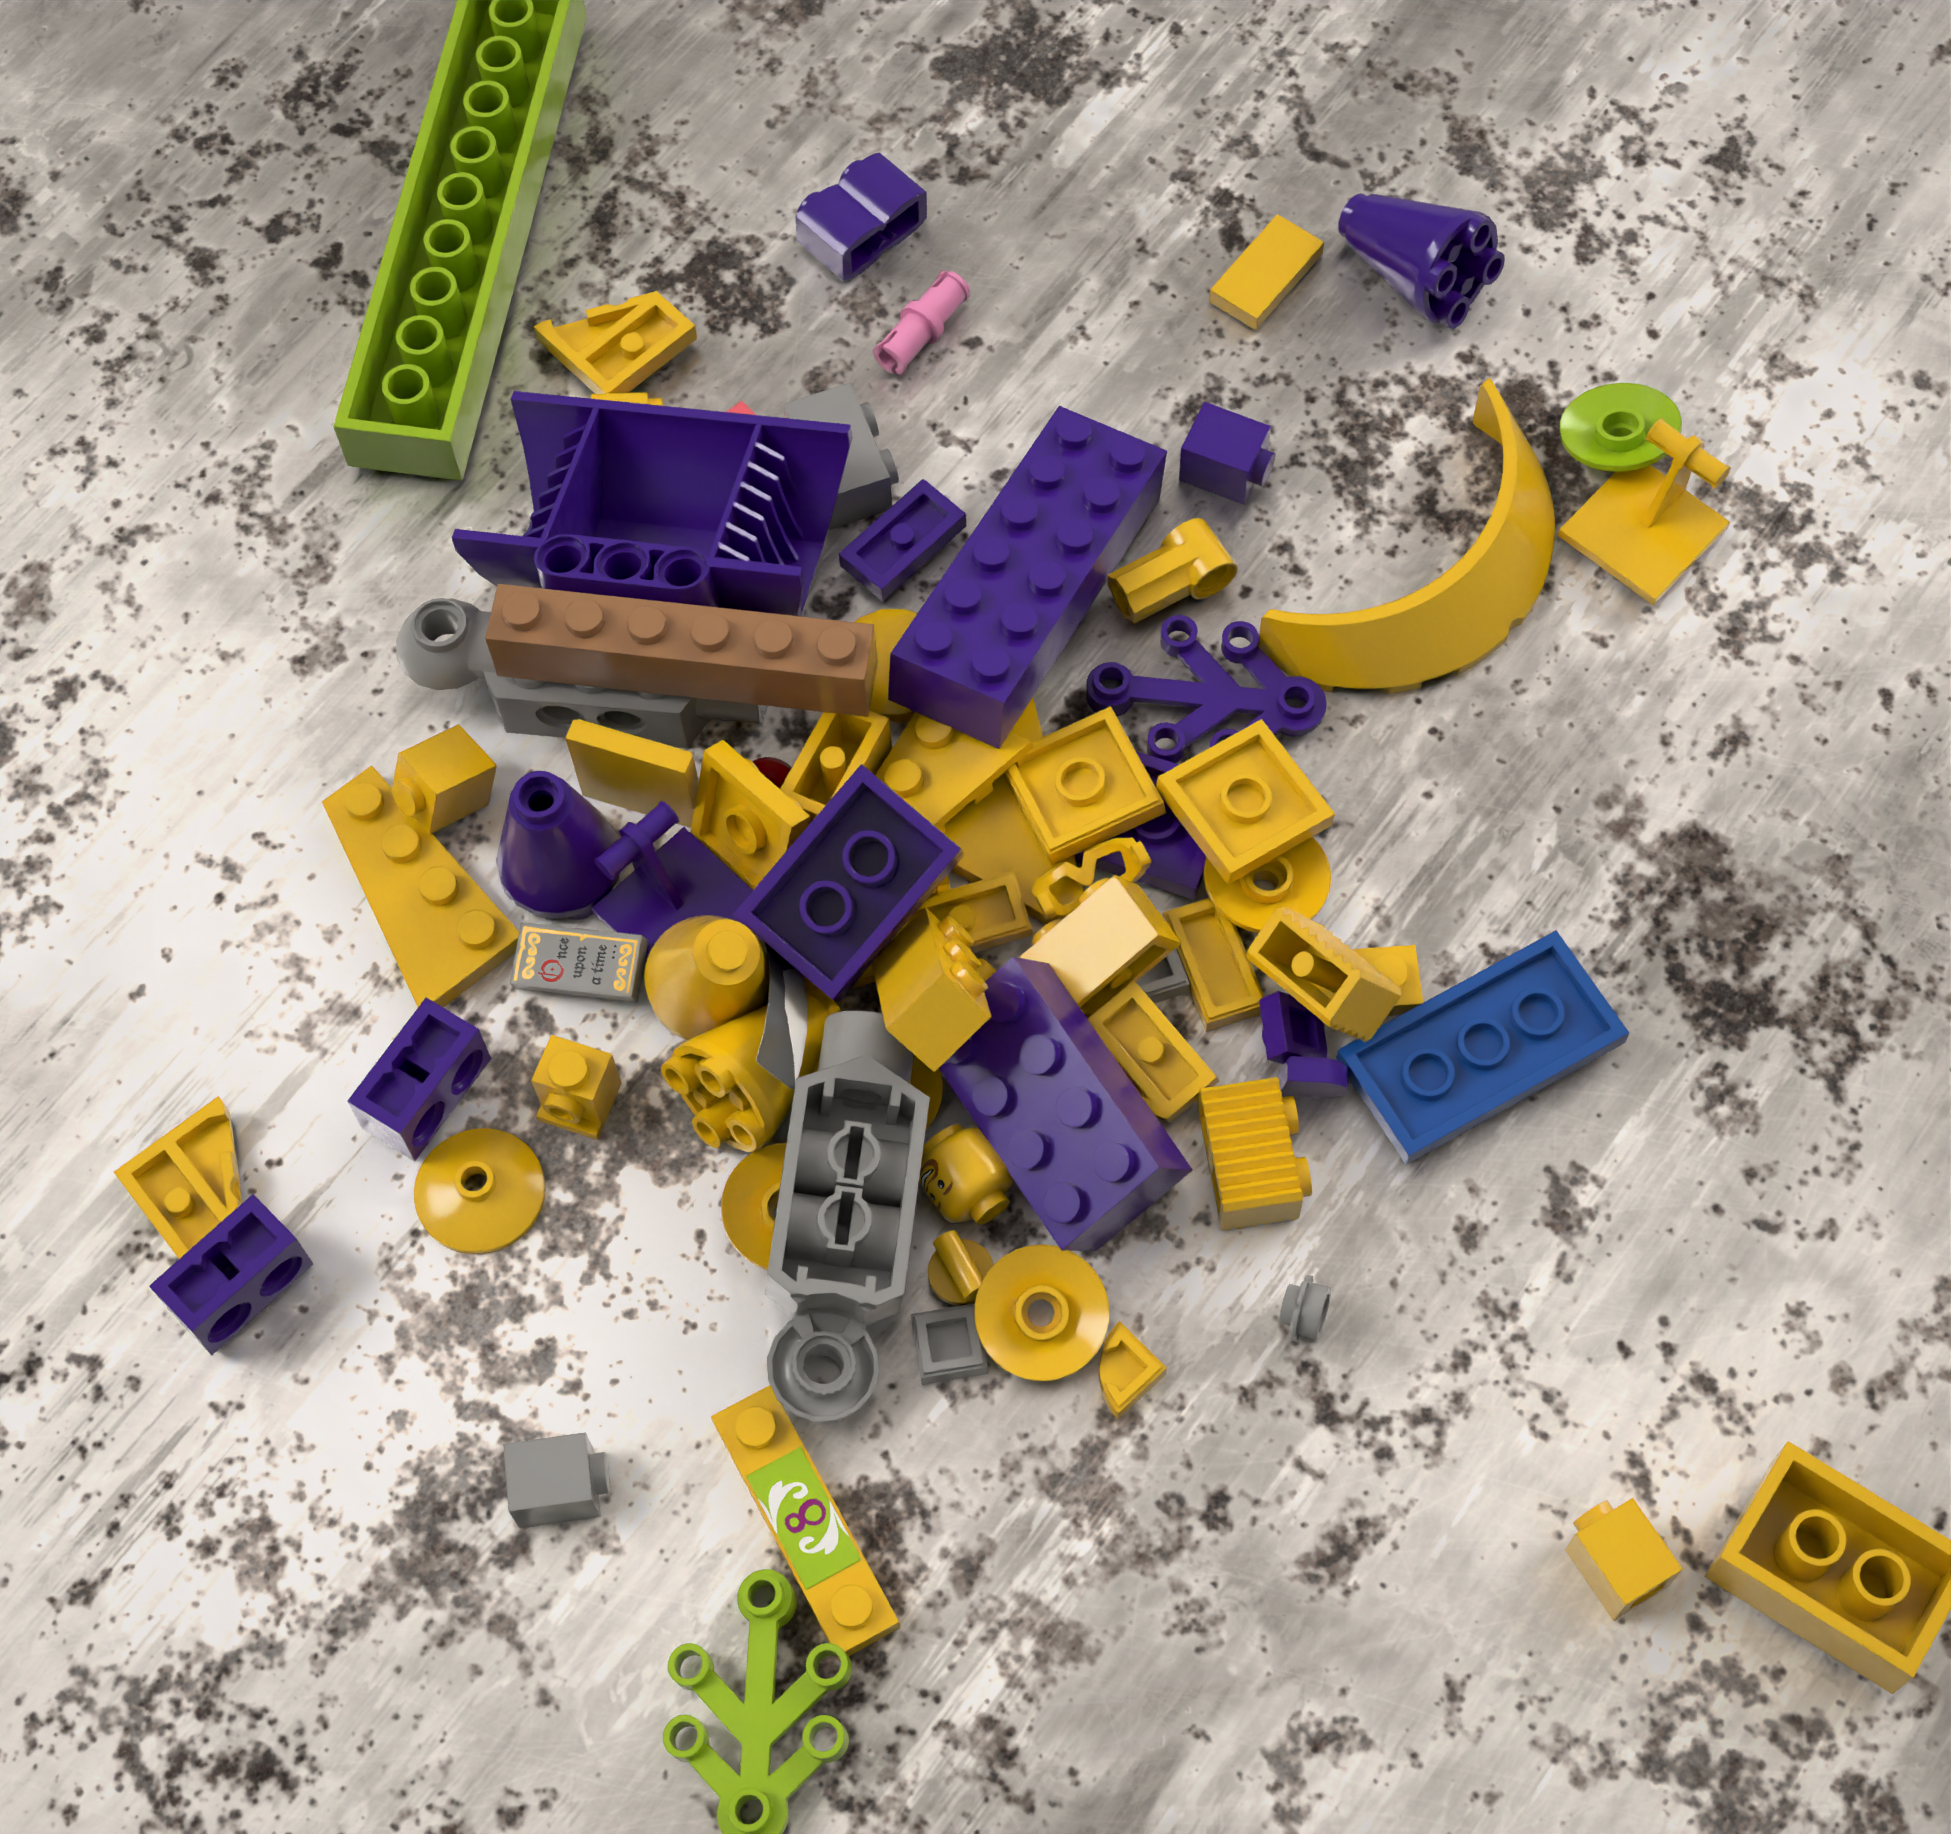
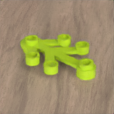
M762 1569L748 1575L741 1583L737 1593L738 1608L741 1614L749 1621L744 1703L714 1671L712 1657L701 1646L693 1643L682 1644L671 1653L668 1660L670 1677L682 1688L694 1691L742 1744L739 1776L709 1745V1732L706 1726L697 1718L686 1714L678 1715L667 1723L663 1731V1744L666 1750L676 1759L688 1762L719 1796L717 1822L722 1834H783L789 1819L787 1800L825 1763L839 1760L845 1754L849 1745L848 1732L836 1718L829 1715L816 1716L806 1724L803 1730V1746L770 1775L772 1746L828 1691L838 1690L847 1684L852 1674V1663L849 1656L839 1646L832 1643L820 1644L809 1653L806 1661V1672L774 1702L778 1629L786 1625L793 1618L797 1608V1595L793 1586L782 1574L774 1570ZM766 1585L773 1586L775 1597L772 1603L763 1608L755 1607L753 1596L757 1589ZM831 1655L838 1656L841 1661L839 1672L829 1679L820 1678L818 1666L821 1660ZM689 1656H700L702 1660L700 1672L693 1678H682L680 1668L683 1661ZM684 1727H695L697 1730L695 1744L688 1750H678L675 1740L679 1731ZM825 1727L835 1728L837 1731L835 1745L827 1751L816 1750L814 1739L818 1731ZM749 1800H760L763 1805L760 1819L753 1824H743L740 1818L742 1806Z

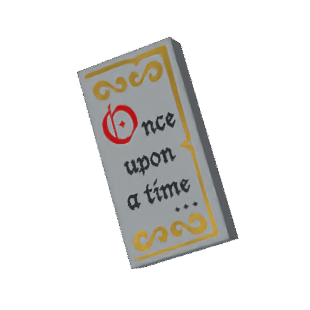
M521 922L510 984L517 989L638 1002L648 940L643 935Z

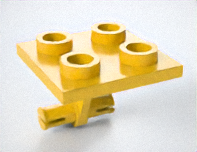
M1662 418L1651 427L1645 440L1651 442L1673 458L1667 475H1664L1652 465L1637 470L1616 471L1558 532V536L1653 606L1728 529L1730 521L1689 493L1686 487L1691 472L1709 483L1712 488L1716 489L1726 479L1731 467L1703 449L1705 442L1695 435L1687 438L1667 424Z

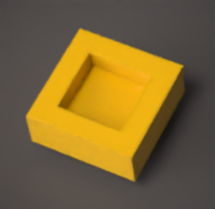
M1416 945L1351 949L1358 952V956L1367 959V963L1375 966V970L1384 973V977L1391 979L1393 984L1401 987V997L1388 1016L1402 1015L1423 1003Z

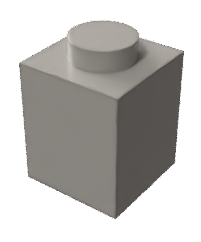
M586 1432L503 1444L508 1510L519 1528L601 1517L599 1495L610 1493L608 1462L605 1452L595 1453Z

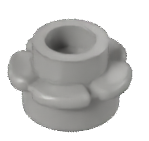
M1311 1275L1305 1276L1300 1286L1288 1285L1281 1306L1279 1322L1290 1326L1291 1339L1295 1341L1299 1339L1300 1335L1318 1340L1322 1333L1329 1308L1331 1287L1313 1283V1276Z

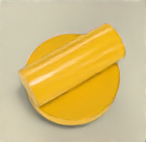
M956 1230L947 1231L933 1241V1246L936 1250L928 1264L929 1284L933 1292L946 1303L957 1306L973 1304L984 1276L994 1265L988 1251L979 1243L968 1239H960Z

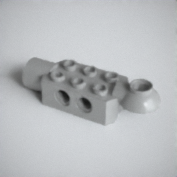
M453 598L431 599L421 604L405 619L396 639L397 660L404 674L420 686L435 690L458 689L478 678L485 679L491 699L506 733L565 738L573 719H580L672 747L688 748L711 719L763 723L768 706L497 676L485 640L491 612L481 611L471 603ZM454 634L451 638L445 641H435L438 637L442 635Z
M842 1011L827 1016L823 1031L818 1071L796 1078L766 1279L765 1295L793 1316L792 1320L783 1327L772 1342L767 1356L768 1381L780 1403L794 1415L814 1422L838 1421L855 1413L873 1394L879 1376L878 1351L869 1333L866 1331V1326L899 1313L906 1283L930 1097L910 1084L914 1054L886 1030L882 1013L869 1011ZM815 1356H827L838 1364L841 1375L837 1380L829 1384H819L813 1382L806 1375L804 1364Z

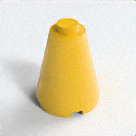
M695 916L670 927L654 944L644 969L645 989L655 1015L665 1028L673 1034L688 1040L767 1005L769 1002L770 973L768 955L761 942L744 924L720 916Z

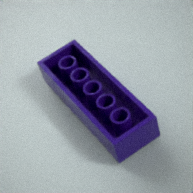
M1058 406L890 653L888 700L1000 749L1107 582L1108 574L1114 571L1159 501L1167 450Z

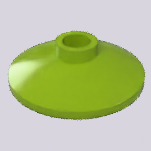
M1612 383L1598 386L1582 393L1566 407L1560 420V438L1567 452L1584 465L1604 471H1631L1650 466L1668 455L1651 442L1645 440L1647 433L1655 422L1662 418L1667 424L1681 433L1682 419L1676 404L1659 390L1636 383Z

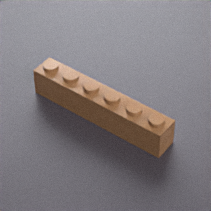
M497 584L485 636L497 676L863 717L869 716L878 664L874 624Z

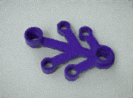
M1174 615L1163 622L1160 644L1165 653L1172 657H1178L1200 682L1134 676L1127 667L1116 662H1106L1098 665L1089 673L1086 682L1087 703L1095 713L1111 706L1118 717L1125 714L1133 706L1134 702L1198 708L1176 724L1168 722L1159 723L1149 731L1147 739L1148 755L1173 763H1177L1182 758L1186 748L1236 713L1259 715L1244 728L1262 719L1275 736L1278 733H1282L1287 736L1298 737L1308 734L1321 724L1327 707L1323 690L1310 679L1300 676L1286 677L1258 647L1259 634L1257 629L1252 624L1244 621H1236L1226 626L1222 633L1221 651L1230 662L1242 664L1262 689L1240 687L1198 642L1197 625L1191 618L1184 615ZM1174 631H1182L1189 638L1178 642L1172 640L1169 634ZM1236 637H1242L1247 639L1250 645L1238 648L1233 646L1230 641ZM1116 680L1122 684L1115 689H1108L1103 687L1101 682ZM1288 699H1299L1304 701L1306 705L1301 708H1292L1285 701ZM1233 729L1218 731L1211 738L1210 747L1238 731ZM1162 738H1169L1177 745L1173 749L1163 750L1158 748L1155 743Z

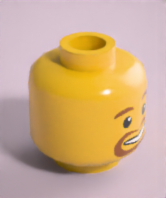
M954 1124L941 1130L924 1144L919 1185L945 1220L951 1223H963L974 1219L978 1225H983L997 1217L1009 1205L1010 1200L1005 1194L1009 1191L1014 1179L1007 1171L1005 1163L979 1128L969 1127L963 1129L960 1124Z

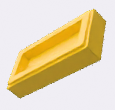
M1277 214L1210 289L1209 302L1256 331L1322 256L1324 241Z
M1210 898L1163 912L1162 917L1182 942L1176 949L1190 983L1189 991L1205 1031L1208 1032L1261 1015L1259 1000L1265 996L1252 964L1246 958V950L1236 925L1227 920L1215 908Z

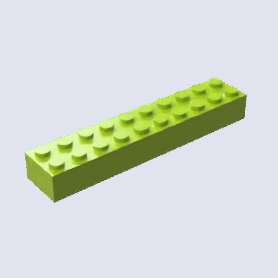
M457 0L333 425L347 466L463 481L585 27L587 14L584 0Z

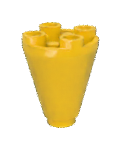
M810 987L806 990L808 1002L807 1035L798 1078L814 1072L820 1058L825 1019L833 1013L841 1012L836 1002L816 987ZM768 1004L684 1041L674 1049L672 1056L661 1066V1073L667 1084L675 1092L681 1094L686 1104L694 1113L692 1125L695 1132L706 1144L713 1148H719L724 1142L733 1148L745 1152H753L764 1147L770 1142L792 1108L795 1089H790L756 1061L764 1032Z

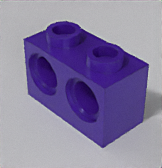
M426 997L347 1102L364 1131L415 1162L490 1062L491 1056L478 1028Z
M252 1194L150 1284L149 1287L166 1308L212 1356L313 1265V1262L297 1238Z

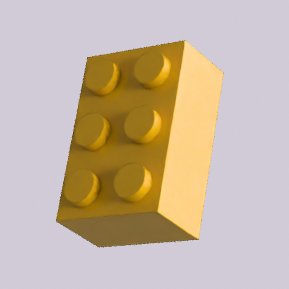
M1787 1441L1768 1466L1704 1577L1889 1693L1894 1694L1915 1676L1951 1610V1540Z

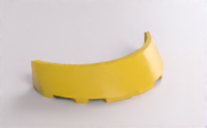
M1487 378L1479 388L1473 424L1503 446V473L1496 504L1487 524L1475 543L1449 570L1428 585L1407 596L1380 606L1332 614H1306L1269 609L1261 618L1258 647L1285 673L1291 677L1300 676L1310 679L1323 691L1333 692V686L1357 689L1384 688L1389 693L1421 688V684L1424 681L1443 676L1452 671L1460 674L1478 664L1507 641L1508 633L1513 627L1521 625L1525 621L1543 589L1550 568L1555 541L1554 506L1544 470L1491 378Z

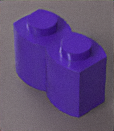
M880 152L872 154L863 160H856L843 171L838 184L827 187L821 192H813L802 201L795 216L797 242L842 281H848L868 269L886 249L901 243L927 219V192Z

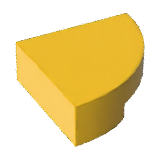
M1120 1321L1112 1328L1105 1339L1099 1362V1383L1103 1398L1112 1414L1119 1419L1166 1375L1167 1367Z

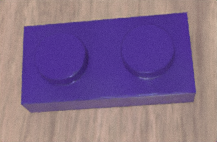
M922 479L839 553L840 567L883 602L967 526L966 513L926 480Z

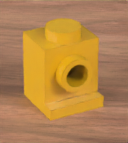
M551 1034L531 1080L541 1104L536 1118L540 1122L598 1140L622 1084L613 1055Z

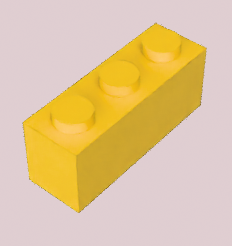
M925 907L874 960L872 967L886 1030L935 1072L991 1018V1013L984 993L988 986L977 970L981 963L970 948L974 944L972 937L950 916H946L940 921Z

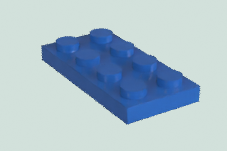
M1555 930L1383 1024L1370 1040L1363 1042L1359 1038L1341 1047L1337 1051L1336 1060L1343 1062L1348 1067V1079L1407 1165L1626 1043L1629 1031L1560 934Z

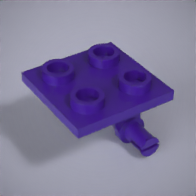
M660 801L637 824L628 822L619 830L621 838L594 859L600 871L610 880H614L631 862L633 864L634 871L591 909L593 914L612 932L643 935L648 940L645 963L659 937L680 921L695 916L713 915L742 923L733 913L753 891L685 827L679 830L655 852L653 843L672 826L679 823L676 813L663 801Z

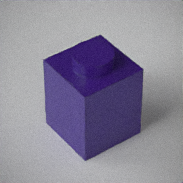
M1204 402L1181 447L1179 481L1245 505L1254 485L1263 487L1266 484L1274 465L1276 453L1268 450L1271 426Z

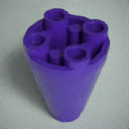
M1360 193L1353 196L1347 202L1339 218L1338 231L1341 236L1346 238L1347 244L1423 319L1433 324H1442L1449 329H1455L1462 324L1468 314L1470 305L1474 302L1483 286L1494 283L1504 267L1505 255L1497 250V226L1489 216L1479 211L1378 194L1367 196Z
M534 771L524 775L517 781L510 793L496 858L499 877L508 898L526 911L540 917L558 919L568 917L572 920H582L593 914L591 908L605 897L619 880L620 873L614 880H610L600 871L594 861L596 857H599L619 838L617 831L597 808L564 779L550 772Z

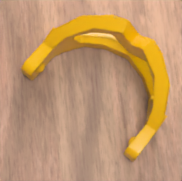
M1133 837L1114 838L1084 850L1081 868L1068 862H1060L1037 878L1031 891L1046 920H1063L1081 904L1079 899L1065 905L1059 904L1050 892L1049 886L1064 876L1070 877L1085 886H1090L1094 880L1095 866L1098 858L1120 851L1123 856L1126 872L1119 877L1131 882L1139 880L1151 864V859L1142 842H1136Z

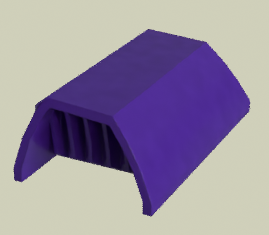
M520 391L513 392L510 400L524 449L534 512L530 517L529 528L523 536L462 529L454 530L451 538L455 551L481 577L496 587L497 584L801 616L822 554L853 438L850 424Z

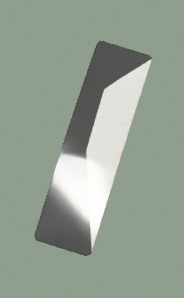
M764 942L770 973L769 1003L756 1061L790 1089H795L796 1078L799 1076L807 1035L808 1002L805 981L801 972Z

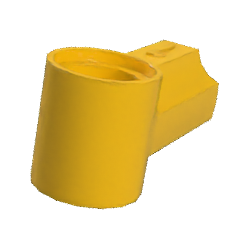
M1194 518L1174 528L1165 537L1160 548L1108 574V587L1116 607L1125 620L1129 619L1135 624L1189 595L1194 599L1200 600L1217 594L1231 583L1237 574L1238 567L1207 522L1202 518Z

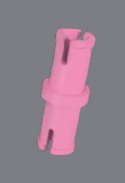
M943 270L937 276V280L918 301H910L901 310L900 322L873 349L876 361L884 370L891 374L897 372L898 375H901L907 369V365L926 344H934L944 333L943 324L970 297L969 286L960 275L953 271L947 273L946 270Z

